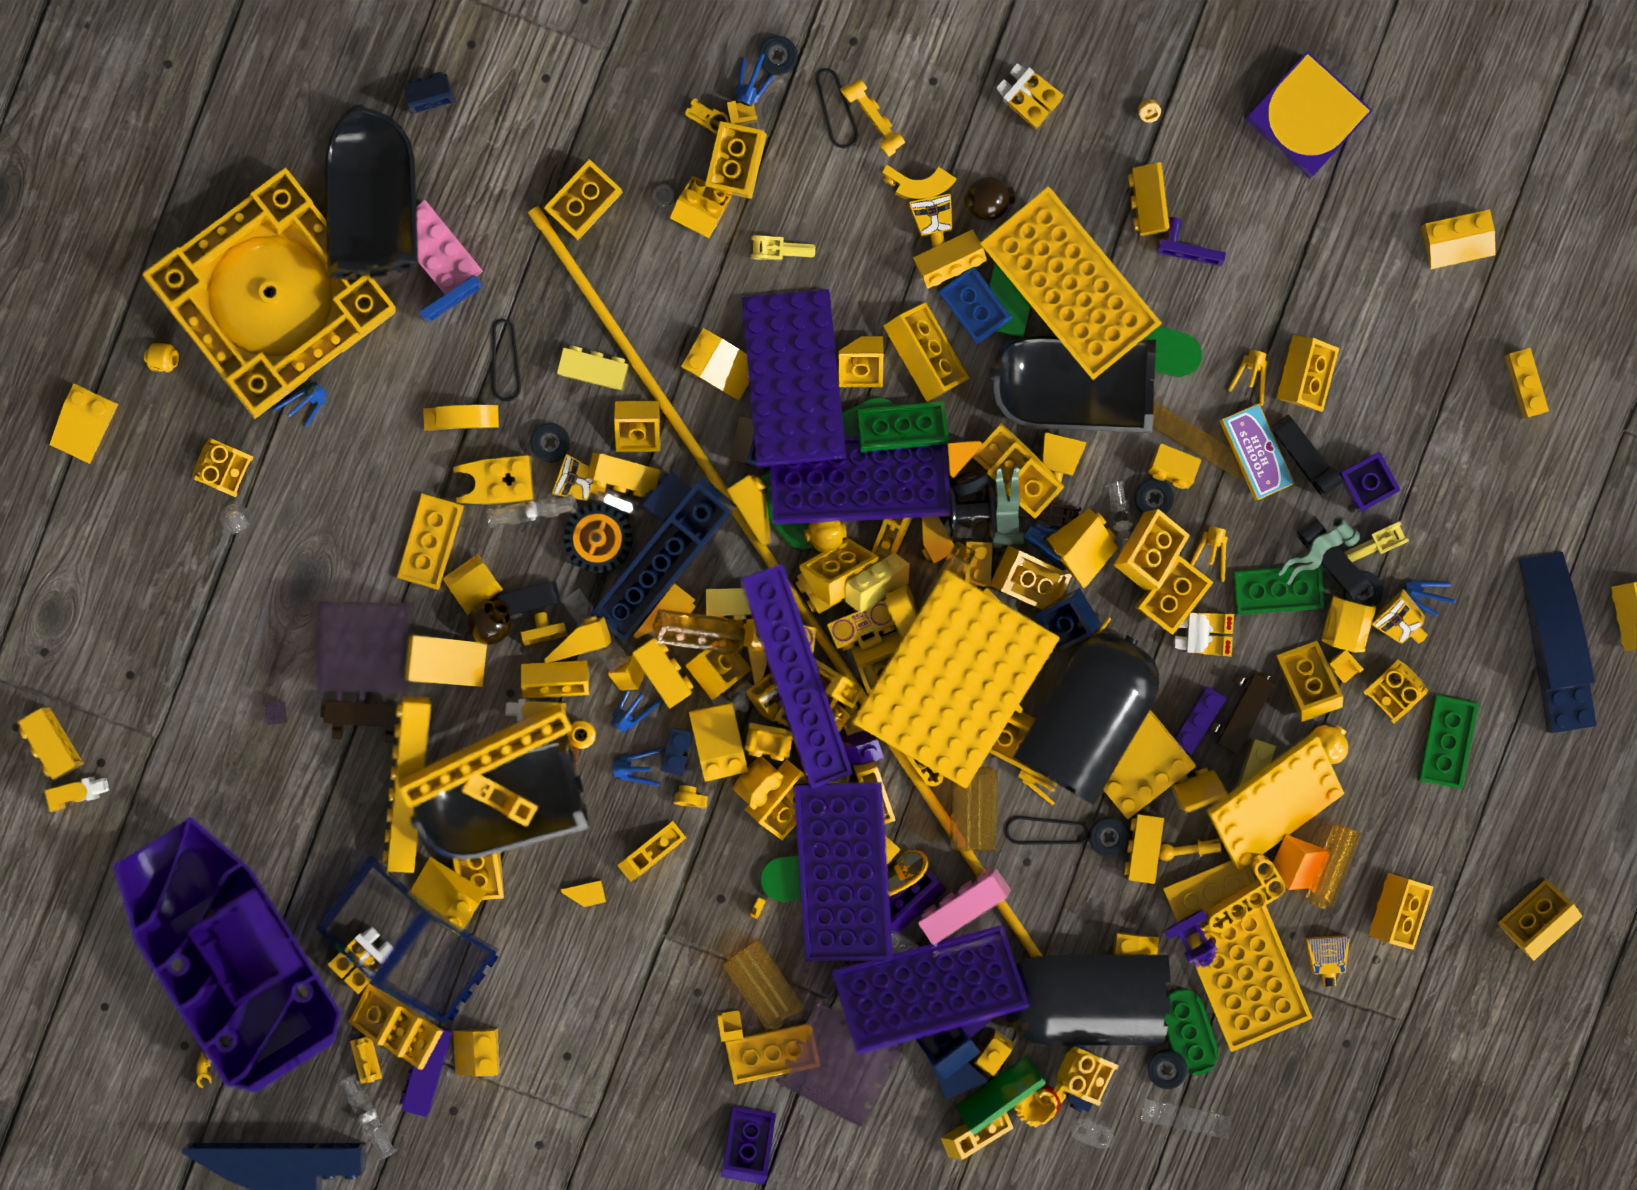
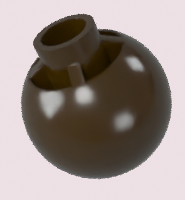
M982 177L969 187L964 198L965 206L978 219L984 221L996 220L1006 213L1009 205L1015 203V192L1012 187H1006L1005 183L998 178Z
M503 601L481 602L473 607L468 615L467 627L469 633L481 644L494 645L500 643L508 636L511 630L512 621L509 607Z

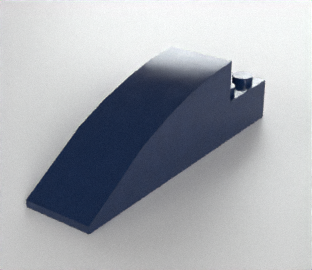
M704 477L701 478L590 615H596L597 618L604 617L608 629L625 642L716 534L715 532L737 505Z
M1559 552L1519 559L1548 733H1559L1595 727L1597 724L1590 684L1595 683L1582 617L1564 554Z
M189 1143L182 1149V1154L225 1180L250 1190H322V1179L331 1180L336 1179V1176H344V1179L354 1180L358 1179V1176H361L366 1170V1143Z

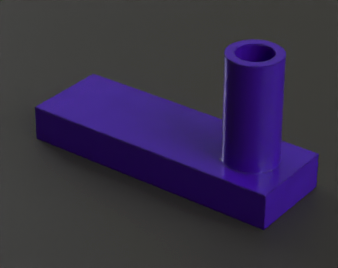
M1169 217V229L1166 231L1165 240L1161 239L1158 244L1157 254L1222 266L1226 252L1178 243L1182 220L1176 217Z

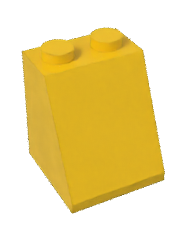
M1090 508L1047 538L1055 553L1061 557L1060 560L1067 571L1083 588L1091 582L1118 549L1113 541L1116 539L1110 528L1106 529L1104 527L1105 519L1099 512L1095 514Z

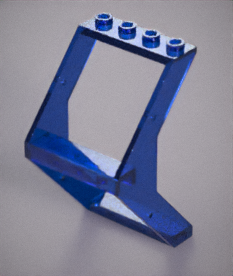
M372 856L368 857L316 928L371 982L443 1024L448 1019L452 1021L460 1011L457 1009V1006L461 1001L466 1003L473 993L470 991L474 983L476 985L480 984L486 976L483 973L487 966L492 967L499 958L496 955L499 951L496 947L443 916L410 891ZM373 868L420 910L376 971L365 964L329 930V927ZM431 919L490 953L446 1014L402 991L387 980Z

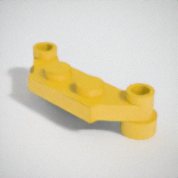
M858 78L850 85L846 84L840 90L849 103L857 99L859 105L884 138L879 142V145L887 157H890L905 141L899 132L894 134L891 131L892 124L886 116L881 117L877 111L879 109L878 104L873 98L869 99L864 92L867 87Z

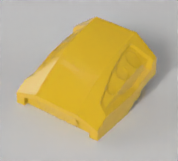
M209 438L196 462L192 478L236 497L240 482L250 461L253 460V456Z
M479 553L443 578L467 615L477 604L489 601L503 590L484 564Z
M1333 595L1321 640L1332 647L1351 652H1365L1376 606L1358 604Z
M1397 659L1363 693L1369 695L1395 724L1427 694L1428 690L1423 681L1405 663Z
M763 756L758 757L748 766V772L741 774L732 789L755 810L756 807L759 808L766 804L768 800L767 793L770 790L775 791L782 785L783 775Z
M1074 1046L1066 1053L1059 1068L1056 1086L1100 1106L1101 1097L1114 1069H1117L1118 1065Z

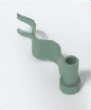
M1014 467L1010 487V501H1007L1002 470L997 468V531H995V538H992L993 548H1002L1005 545H1024L1023 531L1019 532L1018 517L1020 505L1019 467Z
M1336 517L1332 521L1333 529L1328 533L1317 536L1312 541L1307 555L1289 558L1277 574L1279 576L1283 575L1287 568L1294 563H1308L1299 564L1294 567L1286 581L1287 585H1290L1300 571L1318 568L1322 562L1323 554L1329 548L1338 546L1343 542L1347 546L1356 544L1360 538L1359 532L1350 526L1343 517Z

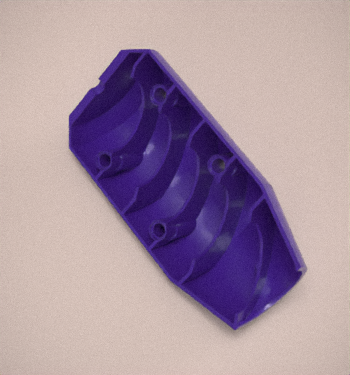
M189 816L158 839L113 864L135 943L226 1086L259 1092L334 1044L341 1016L340 1009L252 870L196 820ZM256 889L303 965L234 1007L218 982L213 969L203 958L187 931L218 913L221 909L248 892ZM175 958L183 961L184 965L181 971H175L171 966ZM303 985L308 988L309 993L307 997L300 998L297 996L296 989L298 986ZM223 1034L231 1037L232 1042L228 1047L222 1046L219 1042V1038Z

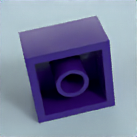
M1380 452L1363 459L1339 473L1343 479L1342 484L1358 512H1363L1401 491Z

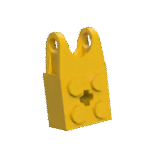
M529 455L485 459L453 467L455 473L471 474L475 479L474 490L462 497H456V503L492 505L535 501L531 457ZM508 474L515 478V482H512L511 486L504 482V478H507L506 475Z
M750 722L745 750L749 751V755L762 757V753L770 754L771 759L784 761V757L789 758L793 735L790 729Z

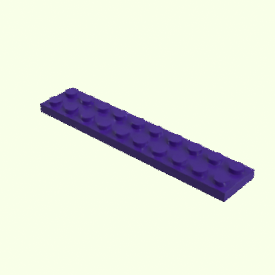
M783 564L740 578L809 787L814 789L853 774Z

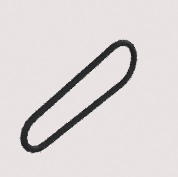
M823 69L817 74L816 83L830 139L839 148H849L856 143L858 130L847 100L840 90L842 87L838 76L831 69ZM824 72L833 74L855 131L854 140L848 145L838 144L833 137L819 81L820 75Z
M501 319L493 326V391L498 399L505 402L513 401L519 396L521 380L514 325L507 319ZM502 322L508 323L511 326L518 383L517 393L508 399L499 396L496 390V327Z
M1024 816L1012 818L1007 823L1005 829L1008 839L1018 845L1081 844L1088 837V829L1083 823ZM1020 819L1078 825L1085 830V836L1080 841H1016L1011 838L1009 827L1012 822Z

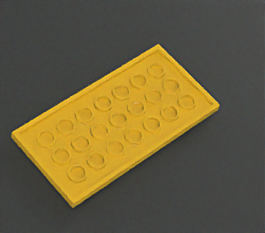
M1049 186L980 243L1092 380L1162 324Z
M1229 860L1164 887L1163 891L1175 920L1178 922L1200 909H1203L1206 913L1213 906L1254 882L1255 878L1249 865L1239 871L1235 868L1232 860ZM1253 893L1250 896V901L1256 900L1259 893ZM1234 905L1231 908V912H1237L1240 905ZM1266 905L1223 932H1214L1205 920L1199 923L1206 939L1211 938L1217 950L1214 951L1216 958L1213 959L1214 961L1206 967L1199 966L1198 968L1195 966L1230 1052L1312 1019L1310 1010ZM1218 917L1214 919L1215 923L1219 922ZM1197 932L1186 938L1192 949L1203 944Z

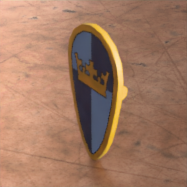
M916 849L908 850L887 864L889 896L908 888L922 878L928 866L927 857L922 851Z

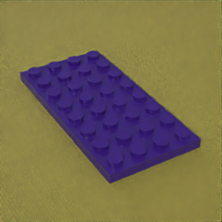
M830 290L742 297L757 467L846 459Z
M844 436L846 459L770 466L773 524L951 516L947 444L861 452L859 436Z
M882 782L828 783L811 789L809 784L794 785L806 962L892 960L893 946Z
M1003 925L940 941L934 945L929 944L893 954L892 960H871L832 971L857 1055L1029 1008V1002Z

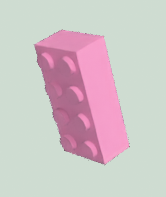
M426 200L416 207L418 261L446 295L474 275L477 277L483 270Z
M988 868L978 875L979 877L974 883L971 880L960 887L957 894L954 895L951 892L942 898V901L939 903L940 905L936 907L933 904L923 911L924 913L921 914L922 918L918 924L933 945L1007 898L1011 889L997 868L992 871Z

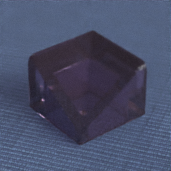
M285 701L268 702L265 704L268 725L287 722Z

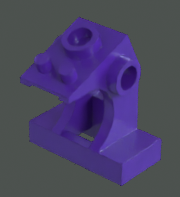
M1203 909L1163 930L1169 940L1177 935L1179 936L1187 950L1184 953L1190 965L1194 963L1197 968L1210 965L1214 961L1213 959L1216 958L1214 951L1217 950L1211 938L1207 940L1199 926L1200 922L1208 919ZM1197 932L1203 944L1192 949L1186 938Z

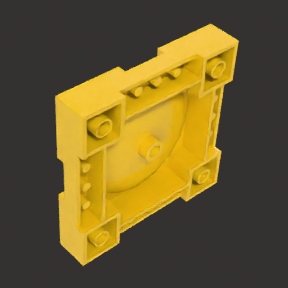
M284 168L253 191L247 199L181 248L178 247L143 273L148 285L196 343L254 419L308 380V377L341 352H345L396 313L394 304L376 281L370 278V275L356 276V280L328 277L326 219L314 206L313 201L287 168ZM267 289H274L276 295L273 298H267L264 296V292Z

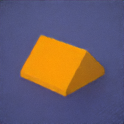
M980 441L947 444L949 478H954L983 445Z
M1285 834L1272 864L1275 866L1288 890L1310 888L1327 849Z

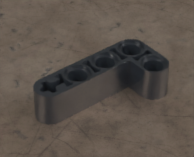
M1287 414L1270 427L1274 436L1321 496L1328 494L1343 482L1339 473L1325 462L1290 415Z
M1313 517L1297 530V537L1310 550L1312 541L1317 536L1327 533L1321 522L1316 517ZM1338 546L1329 548L1323 554L1321 565L1352 599L1356 598L1370 586L1366 577Z

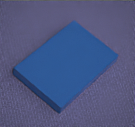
M975 267L966 270L938 291L977 345L1013 319Z
M474 275L420 311V314L427 322H431L481 289L483 285Z

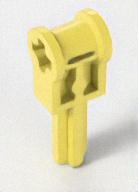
M751 236V240H753L751 259L782 261L783 256H815L814 244L783 242L784 237Z
M1398 521L1370 534L1372 539L1345 551L1344 554L1351 562H1354L1376 551L1379 554H1383L1405 544L1409 539L1405 538L1400 527L1401 522Z

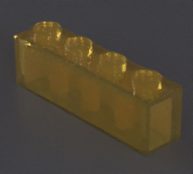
M659 609L652 625L656 643L735 654H740L744 646L745 628L743 620Z

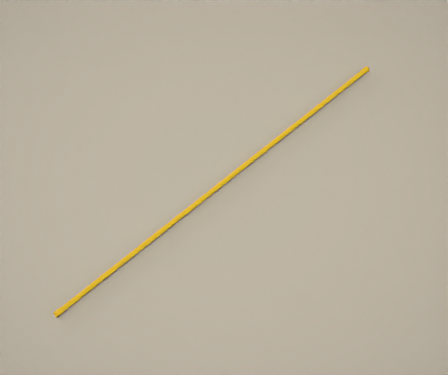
M536 206L531 209L528 214L538 229L542 231L655 401H659L660 408L711 484L734 502L727 491V486L578 267L541 208ZM736 507L732 515L767 567L771 568L779 565L768 547L761 545L741 511ZM788 578L799 614L806 625L816 628L815 638L839 674L861 687ZM863 691L858 699L861 706L868 697L865 691ZM887 743L978 878V875L985 871V869L930 787L925 783L906 755ZM1004 899L996 904V907L1031 958L1043 956L1006 900Z

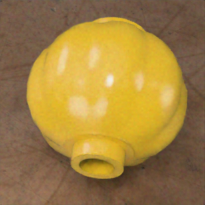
M844 521L809 523L808 529H804L806 542H811L813 547L821 553L837 550L842 545L843 538L847 537Z
M1321 725L1311 732L1319 737L1331 765L1341 762L1346 757L1349 749L1348 742L1344 736L1346 731L1339 725H1335V727Z

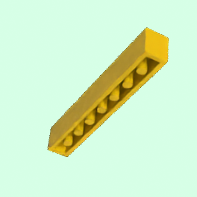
M402 696L401 703H397L396 715L400 717L399 725L395 724L394 737L398 738L397 746H393L392 758L396 759L395 767H391L390 779L394 780L393 788H389L388 800L392 801L391 809H387L386 821L390 822L389 830H385L384 841L388 843L387 850H383L382 860L383 864H386L388 872L414 873L418 830L414 829L411 823L414 806L409 808L399 789L398 780L424 768L430 714V701L427 697Z
M558 703L399 779V789L407 805L411 808L572 731L570 723L561 704Z

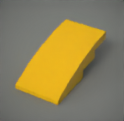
M1002 423L999 424L972 456L988 471L987 474L995 481L997 468H1001L1005 491L1009 497L1014 467H1019L1020 506L1035 519L1065 487L1045 464Z
M371 984L367 985L348 1021L374 1043L383 1045L397 1057H403L417 1069L424 1068L443 1030L425 1017Z

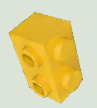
M1161 443L1155 449L1147 473L1152 474L1153 478L1157 480L1172 482L1177 488L1188 489L1194 483L1202 459Z

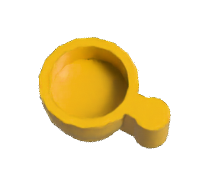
M680 785L673 803L680 806L706 809L708 796L696 794V787Z

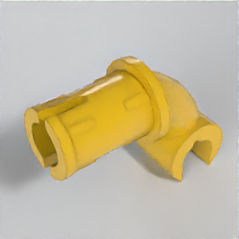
M201 1051L196 1067V1083L200 1088H204L200 1081L202 1077L207 1078L210 1084L212 1080L210 1073L207 1072L208 1066H212L211 1061L203 1051Z

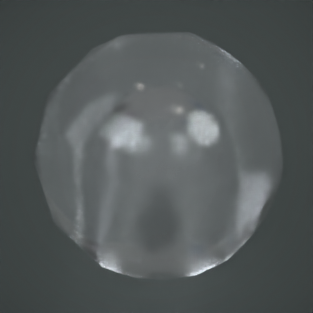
M232 503L227 505L221 512V526L229 533H237L250 525V512L243 505Z

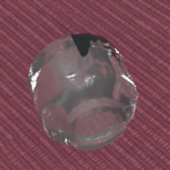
M738 680L726 691L725 696L728 701L725 703L732 702L734 712L737 709L742 713L746 712L753 705L746 691L753 686L747 680L744 682Z

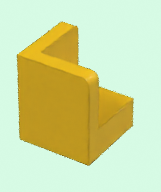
M736 101L727 102L731 124L746 125L757 122L754 103L752 107L736 103Z
M1344 649L1328 662L1329 667L1343 683H1346L1356 673L1364 670L1353 656Z
M634 656L615 657L607 674L619 690H638L645 676V671Z
M740 1011L718 1013L717 1018L721 1042L743 1039Z

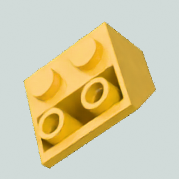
M692 176L678 198L670 219L710 238L732 195L706 187L704 180Z

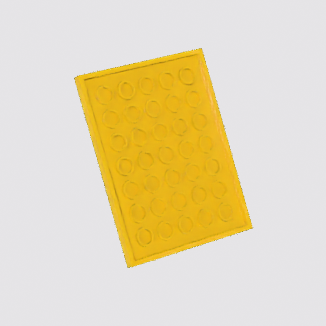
M945 569L852 722L967 789L1058 642L1059 637Z

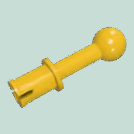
M1220 838L1207 841L1198 839V844L1179 847L1163 844L1160 846L1159 858L1162 861H1170L1174 856L1199 853L1200 857H1203V854L1222 853Z

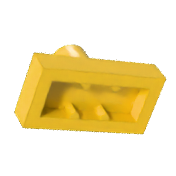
M546 612L534 615L537 629L521 632L522 641L525 646L568 636L565 623L549 625Z

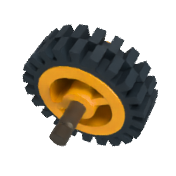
M592 504L577 510L569 518L564 528V548L568 557L575 565L589 572H608L617 568V566L625 561L632 547L633 536L627 519L615 508L604 504Z

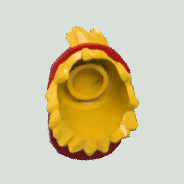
M1045 1084L1014 1106L1017 1112L1016 1115L1020 1116V1121L1025 1120L1026 1124L1035 1128L1040 1124H1046L1057 1115L1066 1094L1063 1093L1064 1090L1057 1086L1053 1088Z

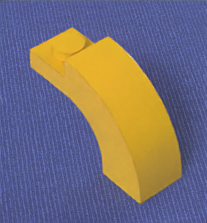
M888 165L882 171L883 180L893 187L895 185L899 186L895 194L911 201L943 195L957 180V178L940 167L937 168L933 175L923 180L909 179Z
M458 405L423 408L424 431L499 427L498 405Z
M477 775L467 780L461 789L464 793L490 805L525 826H528L537 809V806L482 775Z

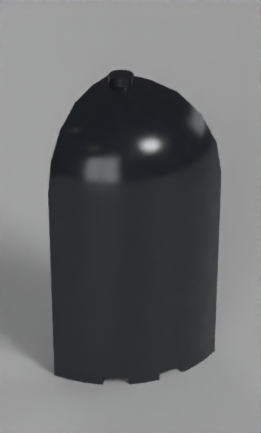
M354 105L336 123L326 153L325 193L328 277L356 280V276L370 275L371 279L388 277L387 272L397 270V272L402 273L419 264L415 157L410 139L403 128L390 116L374 109L365 108L363 105Z
M1031 336L1011 341L998 351L995 358V367L990 368V382H994L996 404L1007 418L1019 425L1033 428L1153 433L1154 381L1150 379L1155 380L1156 340L1142 339L1094 380H1092L1057 336Z
M1103 632L1091 637L1081 645L1070 660L1013 758L1094 805L1153 706L1159 691V671L1154 659L1137 646V640L1128 635L1123 638L1115 633Z
M563 737L546 742L480 774L537 806L528 826L509 818L490 805L461 791L465 784L463 782L415 805L413 816H411L413 828L418 830L421 838L430 849L445 857L460 860L480 858L589 828L587 805L584 804L580 793L584 792L581 776H576L574 770L576 759L568 738Z
M1049 955L1031 958L1016 964L1029 1002V1008L1007 1013L1005 1016L1012 1028L1029 1041L1049 1046L1163 1045L1168 1029L1165 1014H1170L1171 997H1166V985L1171 983L1168 955Z

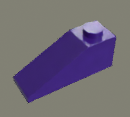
M866 730L841 737L850 766L864 765L884 758L878 738Z

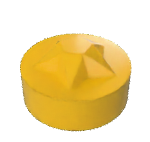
M1147 99L1140 103L1138 114L1144 122L1150 123L1159 118L1161 109L1155 100Z

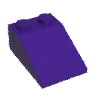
M732 1107L720 1177L764 1185L768 1173L776 1113Z

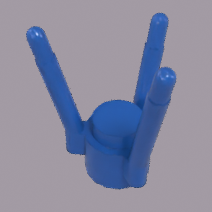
M763 53L757 61L748 85L744 84L743 87L746 58H742L737 89L734 95L737 96L735 99L737 102L752 107L753 103L757 104L759 97L774 77L770 75L757 93H755L756 88L753 87V84L765 56Z
M315 381L312 385L309 383L299 392L274 406L273 410L276 411L305 394L306 397L287 416L291 417L308 401L312 404L317 402L304 423V426L307 427L319 408L326 402L324 397L327 395V392Z
M1041 523L1038 527L1032 524L1027 530L1024 540L1028 541L1029 544L1038 549L1052 563L1064 571L1065 567L1058 561L1061 557L1043 543L1047 536L1044 534V531L1054 534L1058 530L1046 527Z
M1412 580V583L1406 582L1404 590L1418 608L1435 616H1438V612L1416 600L1421 601L1422 597L1456 603L1455 599L1423 592L1424 588L1420 587L1451 586L1450 582H1421Z
M625 690L617 709L612 714L614 718L611 724L623 733L627 729L632 730L640 720L653 711L664 699L660 698L631 721L634 718L631 712L640 702L643 693H640L627 711L622 708L630 690Z
M658 748L629 756H620V760H614L613 762L614 778L620 777L621 781L628 780L659 786L660 783L656 781L628 776L632 775V772L651 771L650 767H633L632 762L628 761L664 752L665 749Z

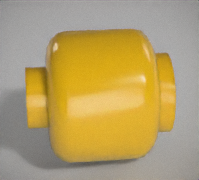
M152 343L144 353V361L152 371L171 372L178 365L179 353L171 344Z
M579 720L570 725L572 731L567 732V738L573 747L584 749L594 743L596 730L590 722Z

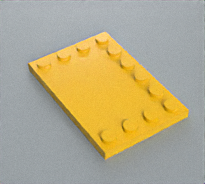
M1150 710L1103 790L1124 816L1129 819L1194 769L1196 764Z
M1311 733L1208 809L1207 812L1235 868L1241 871L1251 864L1254 856L1263 855L1283 840L1285 834L1290 835L1344 795V792L1319 737L1315 733Z

